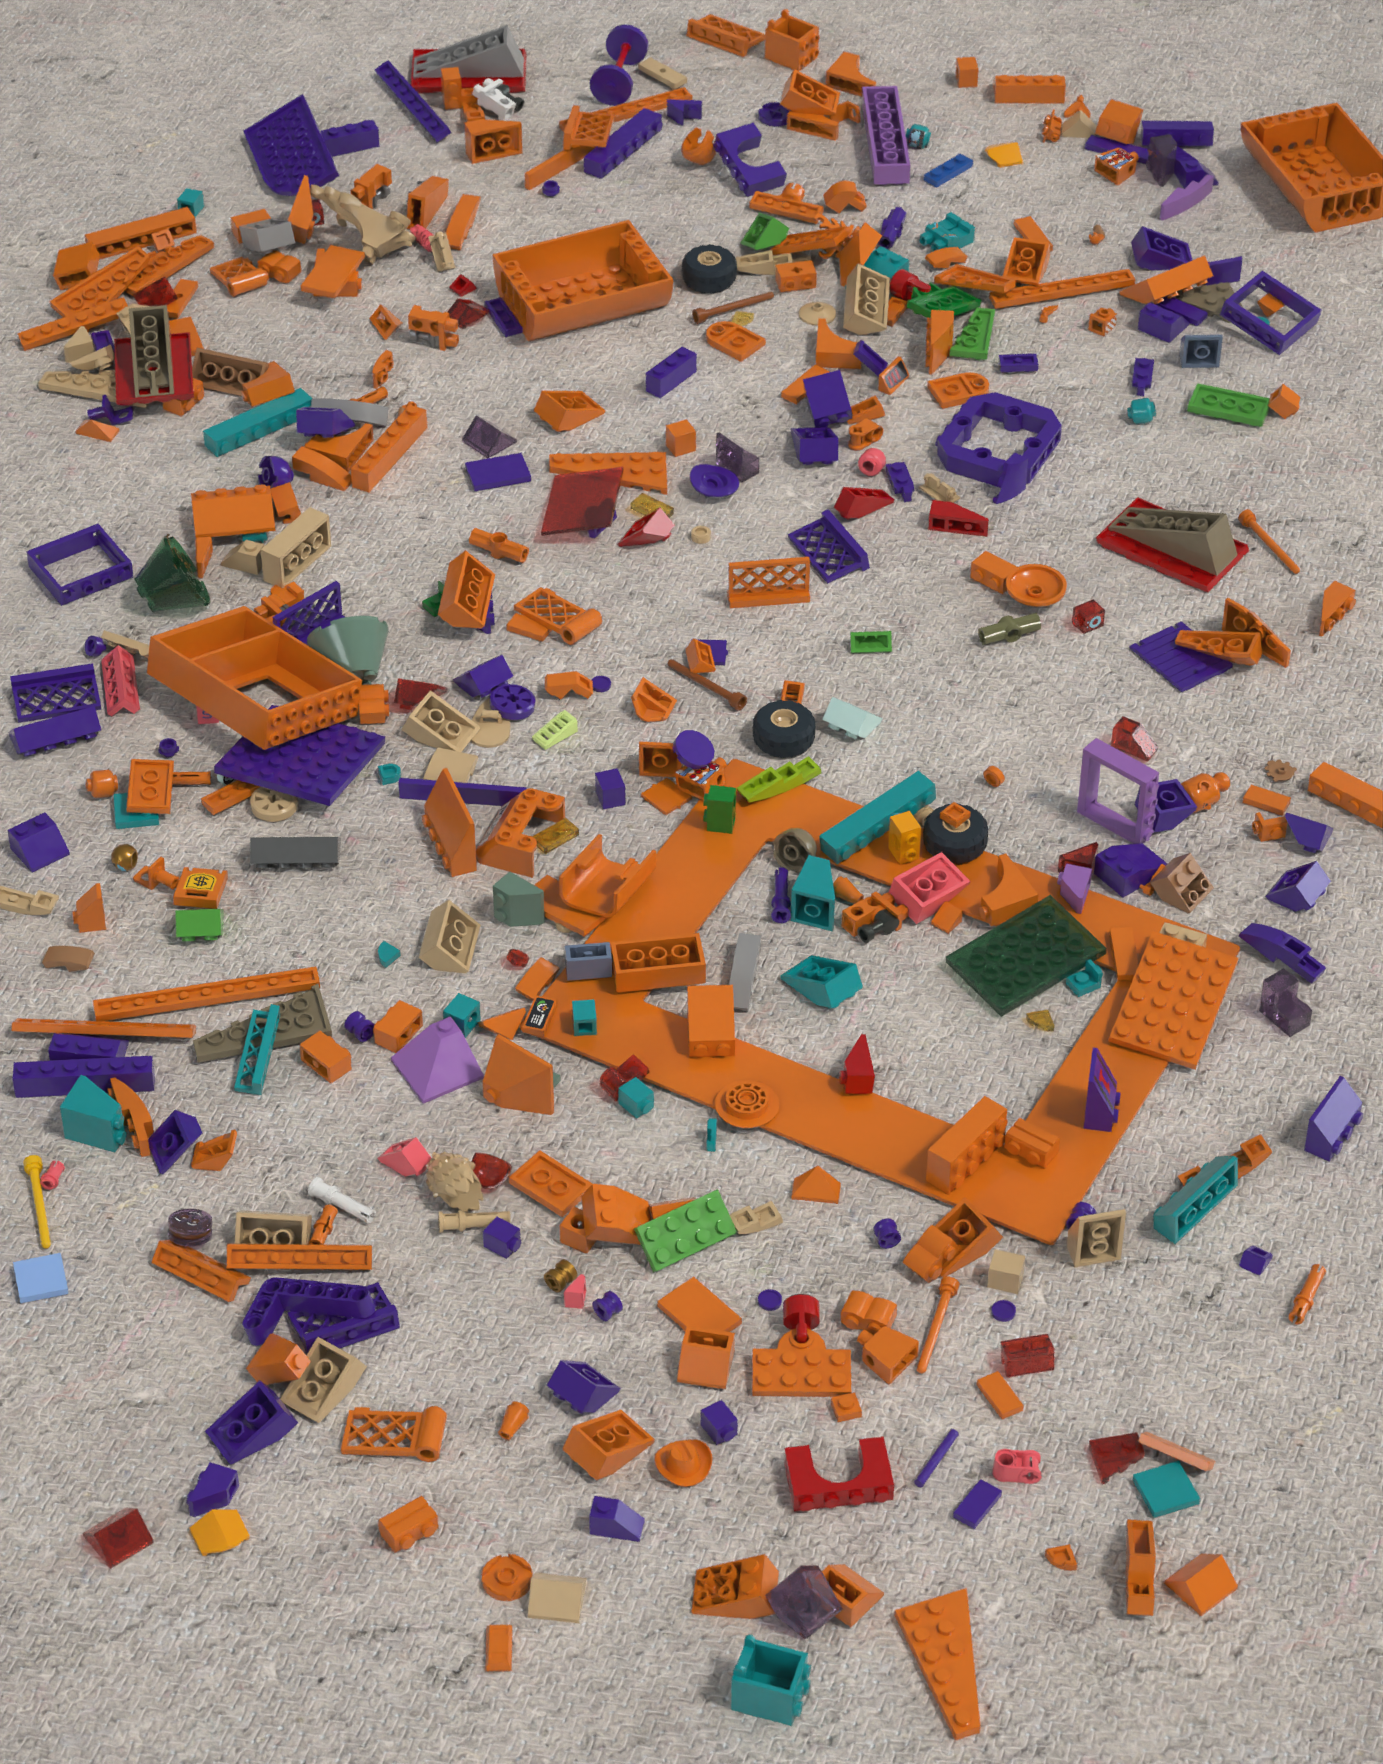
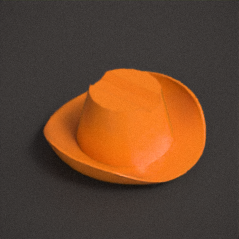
M680 1440L669 1443L658 1450L655 1454V1464L665 1479L676 1485L688 1487L702 1482L707 1477L712 1465V1453L710 1448L700 1440Z

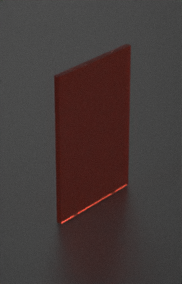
M623 467L555 475L541 535L611 527L624 471Z

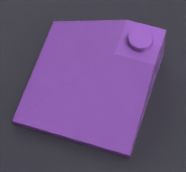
M451 1016L429 1025L391 1057L393 1064L423 1104L484 1078L462 1031Z

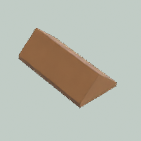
M202 348L196 349L192 366L193 378L203 381V388L242 396L241 391H244L242 384L258 378L268 370L267 362Z

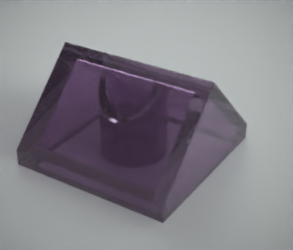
M476 415L463 436L462 442L486 458H491L517 443V439L492 422Z

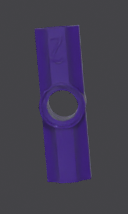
M896 206L891 210L888 218L883 220L881 228L882 237L878 242L879 246L889 249L893 247L896 239L901 237L903 223L906 219V212L902 207Z

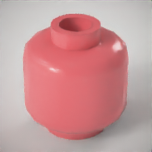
M877 448L867 449L858 460L860 471L867 476L879 474L886 464L884 453Z

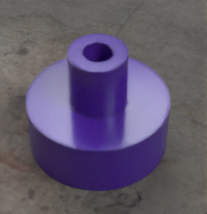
M91 635L87 638L85 652L88 656L98 657L102 652L106 651L107 646L103 643L101 637Z

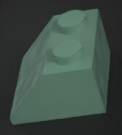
M508 872L493 885L494 917L498 921L510 927L542 925L545 922L543 890L512 872Z

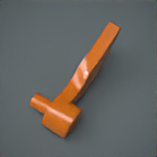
M1058 305L1044 307L1041 310L1040 322H1048V315L1057 310Z
M1164 864L1160 865L1156 873L1152 876L1151 881L1165 867ZM1150 882L1145 886L1141 884L1139 887L1143 890V893L1149 896L1154 893V888Z

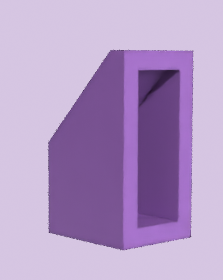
M1066 864L1064 872L1059 873L1057 884L1061 885V896L1076 913L1081 914L1091 885L1092 869Z

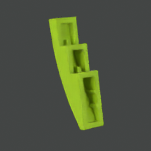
M808 756L795 765L789 761L776 770L769 767L736 789L750 803L789 791L822 772L821 768Z

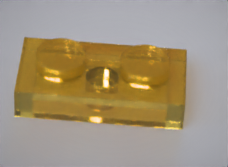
M644 493L631 502V509L644 516L658 508H661L669 518L674 514L673 507Z
M564 818L532 837L536 839L537 847L547 854L579 836V828L567 818Z

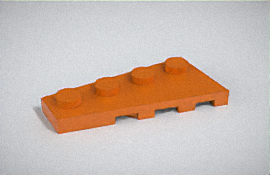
M959 264L934 276V283L998 293H1007L1016 287L1015 279Z

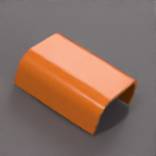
M598 834L559 876V894L562 901L575 909L606 918L613 917L655 870L656 850H652L640 864L634 858H629L623 865L610 861L604 856L602 852V835Z

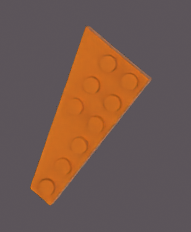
M199 235L181 241L179 246L164 247L162 252L156 253V251L147 253L150 256V262L124 291L137 298L214 248V241Z

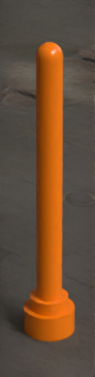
M1250 509L1242 511L1238 516V521L1244 527H1250L1294 574H1298L1300 568L1256 522L1255 514Z
M946 1276L941 1279L939 1285L941 1297L917 1365V1371L920 1374L925 1373L950 1298H953L958 1292L960 1283L953 1277Z

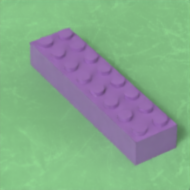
M862 87V110L873 182L879 185L910 183V160L898 87Z

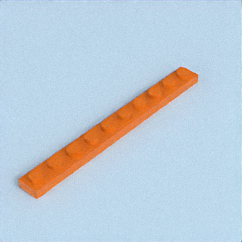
M316 966L93 1000L96 1021H109L311 990V986L319 984L320 988V980Z

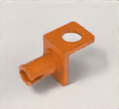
M849 101L838 104L835 116H829L830 120L836 122L848 118L856 123L861 122L859 106ZM852 108L856 112V117L852 113Z
M159 857L150 867L144 866L135 874L133 881L150 890H153L159 883L173 890L178 885L179 877L165 871L164 858ZM148 874L149 880H143L141 878L142 875Z

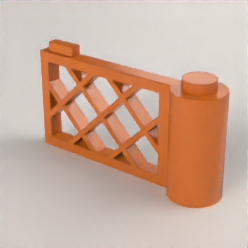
M540 587L514 605L515 611L561 634L562 639L569 645L575 644L602 624V616L599 611L593 608L584 610L557 596L556 592L548 588ZM542 595V596H544V597L547 598V599H536V598H538L539 596ZM537 605H548L549 607L537 608ZM551 605H561L563 607H551ZM525 606H534V608H525ZM552 613H564V615L552 616ZM566 613H576V615H567ZM538 614H549L550 616H540ZM553 622H564V623L559 626V625H557V624H555V623H553Z
M438 1406L428 1407L423 1412L370 1411V1407H355V1410H349L341 1453L349 1455L416 1456L422 1461L434 1462L440 1456L447 1414ZM354 1419H365L367 1421L358 1429L353 1425ZM382 1420H390L392 1422L383 1429L377 1425ZM407 1420H416L415 1424L407 1430L401 1425ZM373 1427L377 1433L367 1439L362 1433ZM397 1427L402 1433L391 1439L387 1433ZM356 1437L363 1441L358 1446H349V1442ZM381 1437L388 1442L382 1447H375L373 1445ZM405 1438L411 1441L410 1448L399 1447L397 1444Z

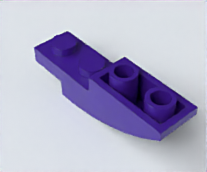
M1251 923L1239 934L1241 939L1274 963L1277 959L1281 960L1311 984L1326 970L1324 965L1309 955L1312 948L1279 929Z

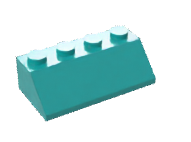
M1216 1156L1210 1163H1205L1195 1177H1190L1179 1192H1174L1163 1207L1160 1206L1153 1214L1154 1229L1174 1244H1177L1238 1186V1158L1235 1156Z

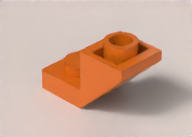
M577 671L547 674L545 676V690L550 695L556 696L559 699H562L571 689L576 694L582 695L587 699L593 694V681Z

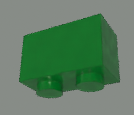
M710 785L709 793H705L703 806H707L703 816V822H707V831L732 834L736 820V788Z

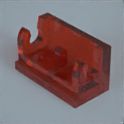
M1048 1334L1000 1341L1002 1365L1005 1364L1006 1377L1054 1370V1347Z

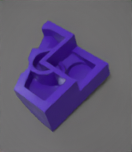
M1014 453L1004 462L1002 474L997 484L1001 487V490L996 497H993V503L1000 504L1006 502L1026 489L1027 457Z

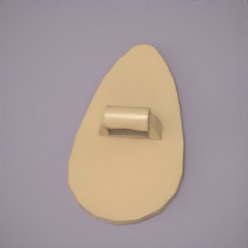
M490 697L479 706L472 719L481 728L471 741L477 746L485 748L500 746L510 736V720L502 718L499 711L490 709Z

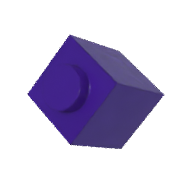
M498 1216L483 1230L484 1247L506 1259L513 1252L518 1251L521 1246L520 1228Z
M722 1399L701 1409V1426L716 1445L730 1441L738 1435V1419Z

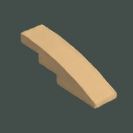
M772 250L736 257L738 271L764 275H775L777 264L811 260L810 255L793 259L791 253L773 256Z

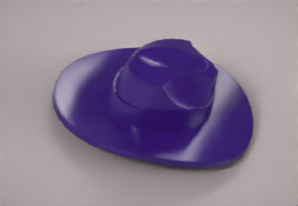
M699 464L694 466L690 472V482L693 488L706 497H725L734 494L738 490V477L723 467Z

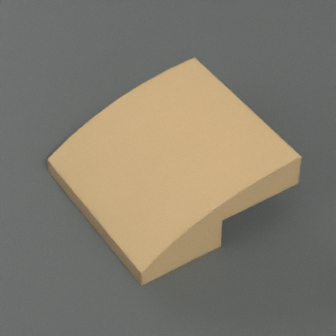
M438 747L429 762L423 780L437 781L442 769L447 768L454 782L468 783L469 777L473 775L478 756Z

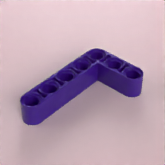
M272 1277L262 1284L242 1324L250 1343L259 1346L273 1333L284 1311L366 1318L375 1312V1304L366 1286Z

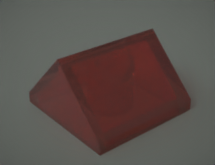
M126 1507L83 1532L84 1538L110 1569L154 1543L137 1508Z

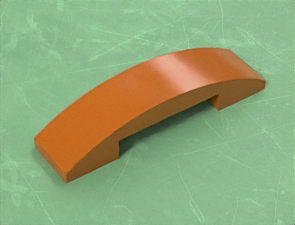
M474 88L461 89L462 108L466 122L485 119L481 106L477 104L478 98L472 95Z
M1261 1134L1240 1144L1241 1150L1230 1155L1238 1158V1179L1255 1169L1272 1154V1150ZM1199 1166L1178 1176L1183 1187L1190 1177H1195L1200 1172Z

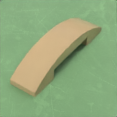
M0 886V908L26 915L51 914L59 900V895L40 890L37 891L36 895Z

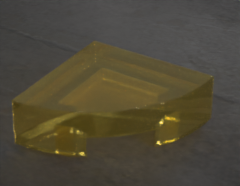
M736 311L732 322L745 326L753 321L754 313Z
M1048 1010L1026 1013V1020L1030 1025L1043 1028V1031H1054L1055 1025Z

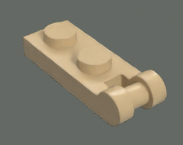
M105 630L103 631L101 638L108 642V646L115 648L119 645L133 655L139 652L140 655L148 659L149 645Z

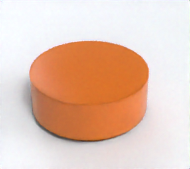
M989 766L983 772L987 783L994 787H999L1005 781L1004 774L995 766Z

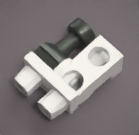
M488 78L483 82V86L479 84L474 86L472 93L473 96L478 98L477 104L479 106L492 110L499 115L498 120L503 121L512 117L514 110L519 112L525 103L524 99L513 97L509 93V86L504 85L501 79L493 81Z

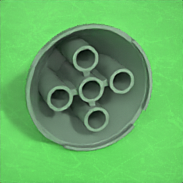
M374 616L345 617L330 621L331 625L323 629L319 626L308 635L307 645L362 679V685H369L377 678L389 633L386 621L382 623L378 621V617Z

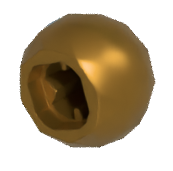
M122 844L114 848L111 854V861L116 869L129 871L136 866L138 853L133 846Z

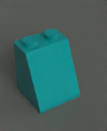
M808 855L792 888L791 921L833 932L835 893L830 860Z
M80 1075L60 1106L65 1139L115 1153L119 1146L124 1144L127 1136L124 1130V1116L122 1115L121 1105L86 1076Z

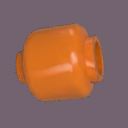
M111 770L92 771L90 778L86 779V790L91 791L94 798L112 797L114 792L118 791L117 775H113Z

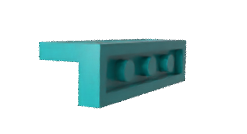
M271 1004L269 1012L253 1009L234 1091L262 1095L279 1025L280 1006ZM256 1019H267L266 1026L260 1029L256 1024ZM260 1035L262 1038L261 1046L255 1048L251 1044V1040ZM255 1055L258 1058L257 1063L250 1068L246 1060ZM248 1075L252 1076V1086L241 1085L243 1078Z

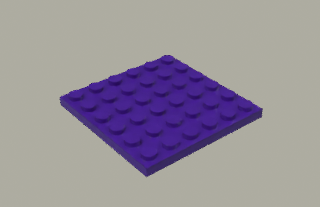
M271 705L268 710L273 709V708H276V707H279V706H277V705H276V706H275V705ZM337 723L265 750L242 736L214 766V773L331 806L384 746L385 736Z

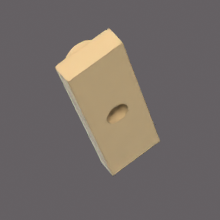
M651 57L638 64L639 70L646 73V75L654 77L659 82L665 83L672 89H678L687 83L686 76Z

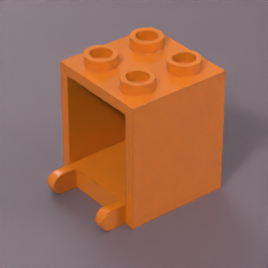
M783 9L778 20L770 19L767 22V28L765 29V59L793 70H802L819 55V27L792 17L787 9Z

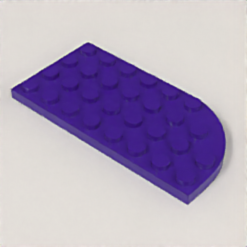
M303 94L243 130L264 182L271 191L278 195L297 196L304 175L308 176L309 188L311 185L322 187L340 176L307 99Z

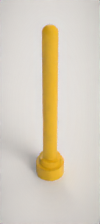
M30 1155L23 1160L24 1171L31 1179L41 1246L44 1249H48L51 1246L39 1175L43 1169V1164L40 1156Z

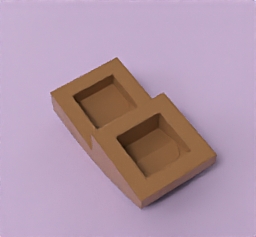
M50 946L42 963L45 968L65 966L69 972L86 970L89 968L95 953L93 950L75 946Z

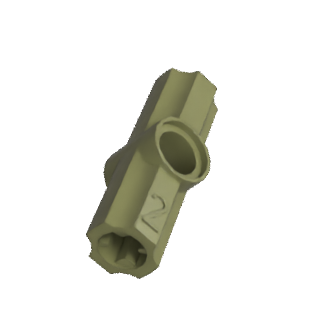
M1037 613L1015 619L1009 615L1004 616L997 624L978 629L980 642L982 645L1004 639L1008 642H1015L1020 639L1022 634L1040 630V617Z

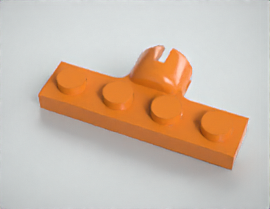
M793 182L787 184L780 195L755 191L749 203L751 209L815 224L819 220L814 221L813 217L816 214H823V206L802 202L805 196L804 188L796 184L794 189H792Z

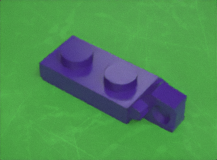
M1135 358L1132 387H1137L1136 396H1144L1145 388H1151L1154 367L1153 359Z
M905 462L886 464L885 470L894 493H901L904 502H911L912 492H914L915 488Z

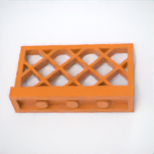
M711 14L699 20H688L687 37L742 57L747 55L748 49L765 40L764 33Z
M573 105L564 131L563 150H571L572 145L606 147L615 120V114L580 112V106Z
M796 557L728 563L727 597L729 607L743 608L810 602V558ZM797 564H805V567L799 572L794 569ZM777 566L785 567L780 573L773 570ZM763 567L765 570L759 575L754 572L756 568ZM733 569H743L744 572L737 576L733 573ZM789 571L795 574L789 580L783 577ZM770 572L775 577L768 582L764 577ZM750 574L754 579L747 583L743 579ZM799 578L804 581L803 584H793ZM778 580H781L782 582L785 583V584H783V585H777V586H774V585H773V584H775ZM759 581L764 584L763 587H753ZM738 583L745 586L743 588L733 589V587H735Z

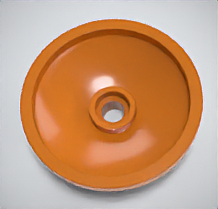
M1026 564L1015 568L1008 574L1006 589L1013 599L1023 605L1045 607L1060 601L1064 597L1067 582L1064 576L1052 567L1042 564Z

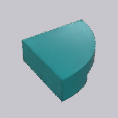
M383 941L378 948L380 963L385 968L401 956L400 950L386 941Z
M709 1118L707 1121L706 1150L716 1152L717 1119Z

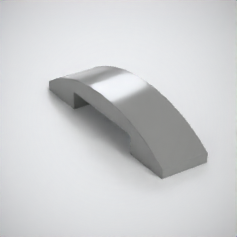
M312 398L311 407L341 409L354 422L387 427L389 407L351 400Z

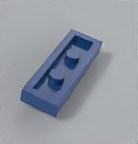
M960 153L924 174V181L937 188L973 167V160Z

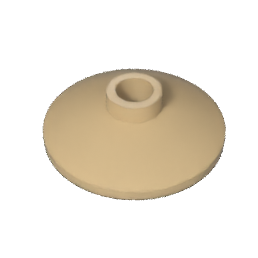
M810 302L800 308L799 317L803 322L810 325L818 326L819 318H826V323L829 324L835 319L836 310L833 306L824 302Z

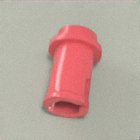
M56 1160L50 1163L47 1172L40 1178L43 1188L52 1190L58 1186V1179L65 1169L62 1162L57 1161L56 1163Z

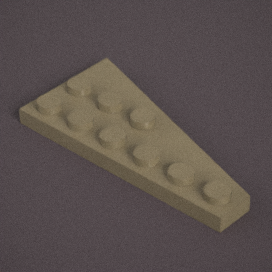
M319 984L311 986V990L302 994L300 991L294 994L293 998L286 1002L278 1001L272 1004L280 1006V1020L273 1048L302 1043L318 1031H322L327 1036L332 1037V1030ZM267 1006L261 1009L260 1011L269 1012L270 1006ZM252 1014L242 1022L238 1020L232 1022L231 1027L222 1031L215 1030L193 1040L197 1062L241 1055ZM256 1019V1024L260 1029L266 1026L267 1019ZM260 1035L251 1040V1044L255 1048L261 1046L262 1038Z

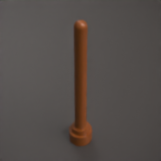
M763 293L707 310L705 308H697L692 311L693 320L696 324L703 323L710 316L770 300L774 297V293Z
M673 659L668 661L669 667L727 699L730 706L740 711L745 707L747 696L740 692L732 693L700 674L690 672L689 668Z

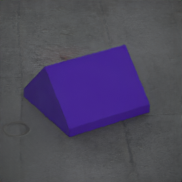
M1242 256L1208 262L1213 276L1208 278V283L1204 285L1240 281Z

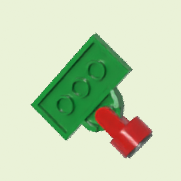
M904 269L897 271L890 280V294L901 300L908 301L907 308L913 310V313L926 318H931V310L954 311L955 316L981 306L982 300L955 286L941 289L930 282L928 285L920 281L918 276Z

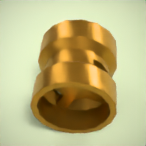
M565 1259L560 1260L555 1265V1269H550L544 1274L547 1286L557 1293L561 1292L567 1283H572L578 1277L575 1267Z

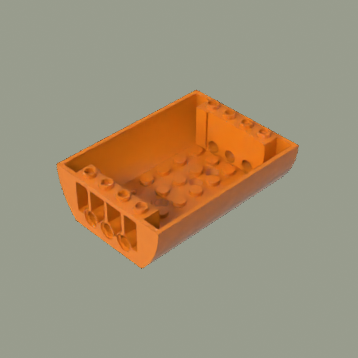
M1338 103L1314 106L1304 110L1241 122V137L1245 147L1314 232L1326 231L1383 217V155Z
M630 220L492 254L499 297H502L522 326L523 334L528 342L666 306L672 296L673 278Z

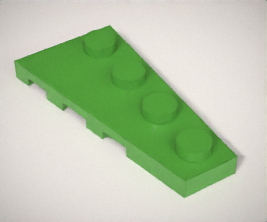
M975 309L968 321V325L963 328L962 334L956 339L954 347H951L949 356L987 360L995 309Z

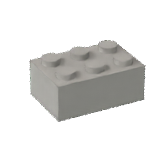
M270 218L239 226L243 247L250 249V251L267 254L273 252L274 248H279V250L290 248V244L295 243L291 221Z

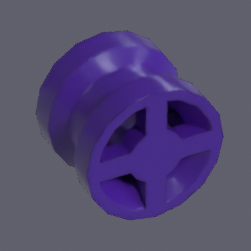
M882 1219L874 1225L873 1231L878 1237L877 1241L880 1247L888 1249L900 1243L901 1235L893 1219Z
M607 1291L604 1293L603 1298H597L592 1303L595 1313L603 1321L610 1320L612 1314H617L623 1310L620 1298L612 1291Z

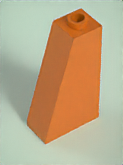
M431 176L408 194L407 217L411 220V223L406 229H411L417 224L427 228L448 197L449 179Z

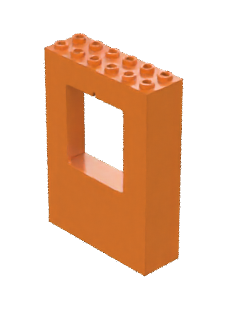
M246 606L150 637L147 674L263 750L358 715L362 679ZM269 679L299 698V700L268 710L237 689Z

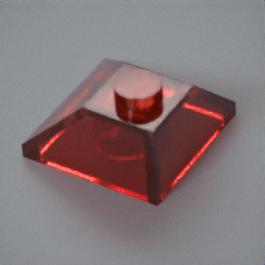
M398 678L394 703L400 704V709L412 710V707H417L429 691H432L437 696H441L447 692L448 688L437 684Z

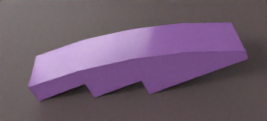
M1207 174L1199 183L1192 181L1185 189L1177 187L1161 204L1160 220L1163 221L1176 216L1202 201L1212 192L1214 176Z

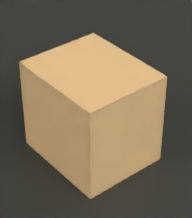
M995 1249L989 1267L987 1287L1018 1294L1024 1275L1025 1256Z

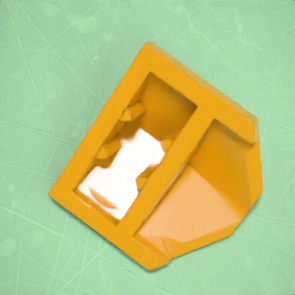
M1018 142L988 145L985 148L988 156L1000 168L1023 164Z
M212 1509L189 1527L202 1556H207L208 1553L224 1552L237 1547L244 1540L250 1538L237 1510Z

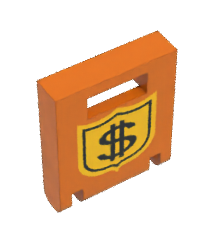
M184 867L173 896L174 905L217 909L228 879V871L223 870L220 874L219 870L192 868V871H189V867ZM187 893L204 894L207 897L187 895Z

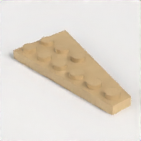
M99 370V373L89 374V371H81L80 374H71L69 371L45 372L39 381V389L102 400L103 395L106 394L110 402L116 403L115 370ZM141 403L131 404L132 406L146 408L148 406V404Z

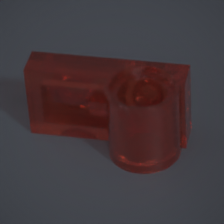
M633 1054L617 1069L610 1067L605 1070L600 1077L599 1084L616 1102L618 1100L619 1087L634 1077L641 1081L650 1071Z

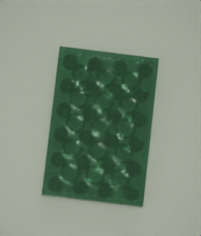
M1049 895L947 955L946 963L1002 1017L1084 968L1087 960L1091 959L1094 962L1104 956L1107 948L1060 903Z

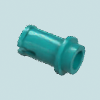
M267 532L242 534L243 542L245 540L261 541L262 543L268 541Z

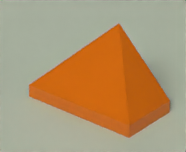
M381 304L369 318L386 340L403 324L402 321Z
M84 420L76 430V434L111 442L119 432L117 427L94 420Z
M525 1007L518 1008L477 1023L481 1028L513 1040L526 1010Z
M816 1166L794 1178L791 1199L838 1204L841 1183L820 1166Z

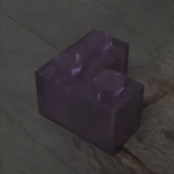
M1283 968L1264 979L1259 1012L1291 1037L1310 1026L1312 1009L1297 997L1299 980Z

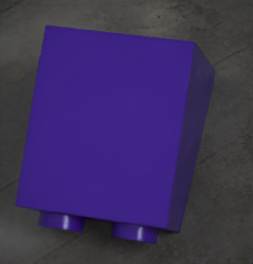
M840 370L803 379L805 398L815 427H827L833 423H843L852 419V410Z

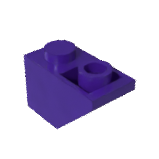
M210 1462L206 1470L201 1471L195 1489L190 1490L186 1502L189 1505L190 1516L196 1517L208 1513L212 1509L228 1506L239 1488L237 1470Z

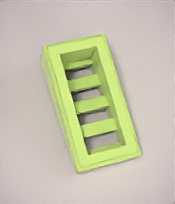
M564 710L532 736V740L547 750L578 732L577 719Z

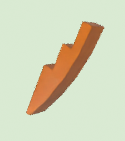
M463 194L446 230L450 249L461 251L463 241L467 238L469 229L473 226L481 200L480 196Z

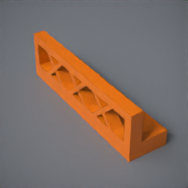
M175 1239L160 1240L151 1262L228 1302L234 1301L239 1285H247L251 1277L233 1268H227V1265Z

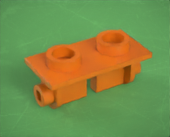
M1055 110L1050 115L1047 114L1043 121L1045 125L1041 133L1043 134V143L1046 139L1052 142L1060 139L1062 120L1054 115Z

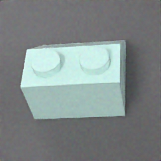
M832 697L822 720L829 723L828 727L836 731L842 728L846 730L845 735L857 739L858 736L866 738L881 723L883 718Z

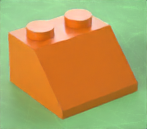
M1111 99L1099 117L1095 134L1125 144H1134L1144 109Z
M639 741V776L675 777V772L682 768L683 764L677 759L676 751L675 753L673 751V743Z

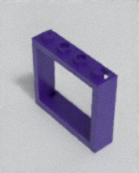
M1262 270L1224 301L1220 316L1278 355H1281L1317 324L1322 310ZM1259 287L1266 293H1270L1278 298L1287 307L1304 317V319L1283 335L1238 304Z
M99 524L26 551L29 568L61 606L133 578L131 560ZM98 545L115 564V566L62 587L44 567Z

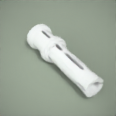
M320 1177L314 1178L309 1185V1196H316L322 1199L326 1205H335L365 1221L367 1224L373 1221L374 1218L370 1215L375 1216L376 1211L342 1194L339 1187L324 1183Z

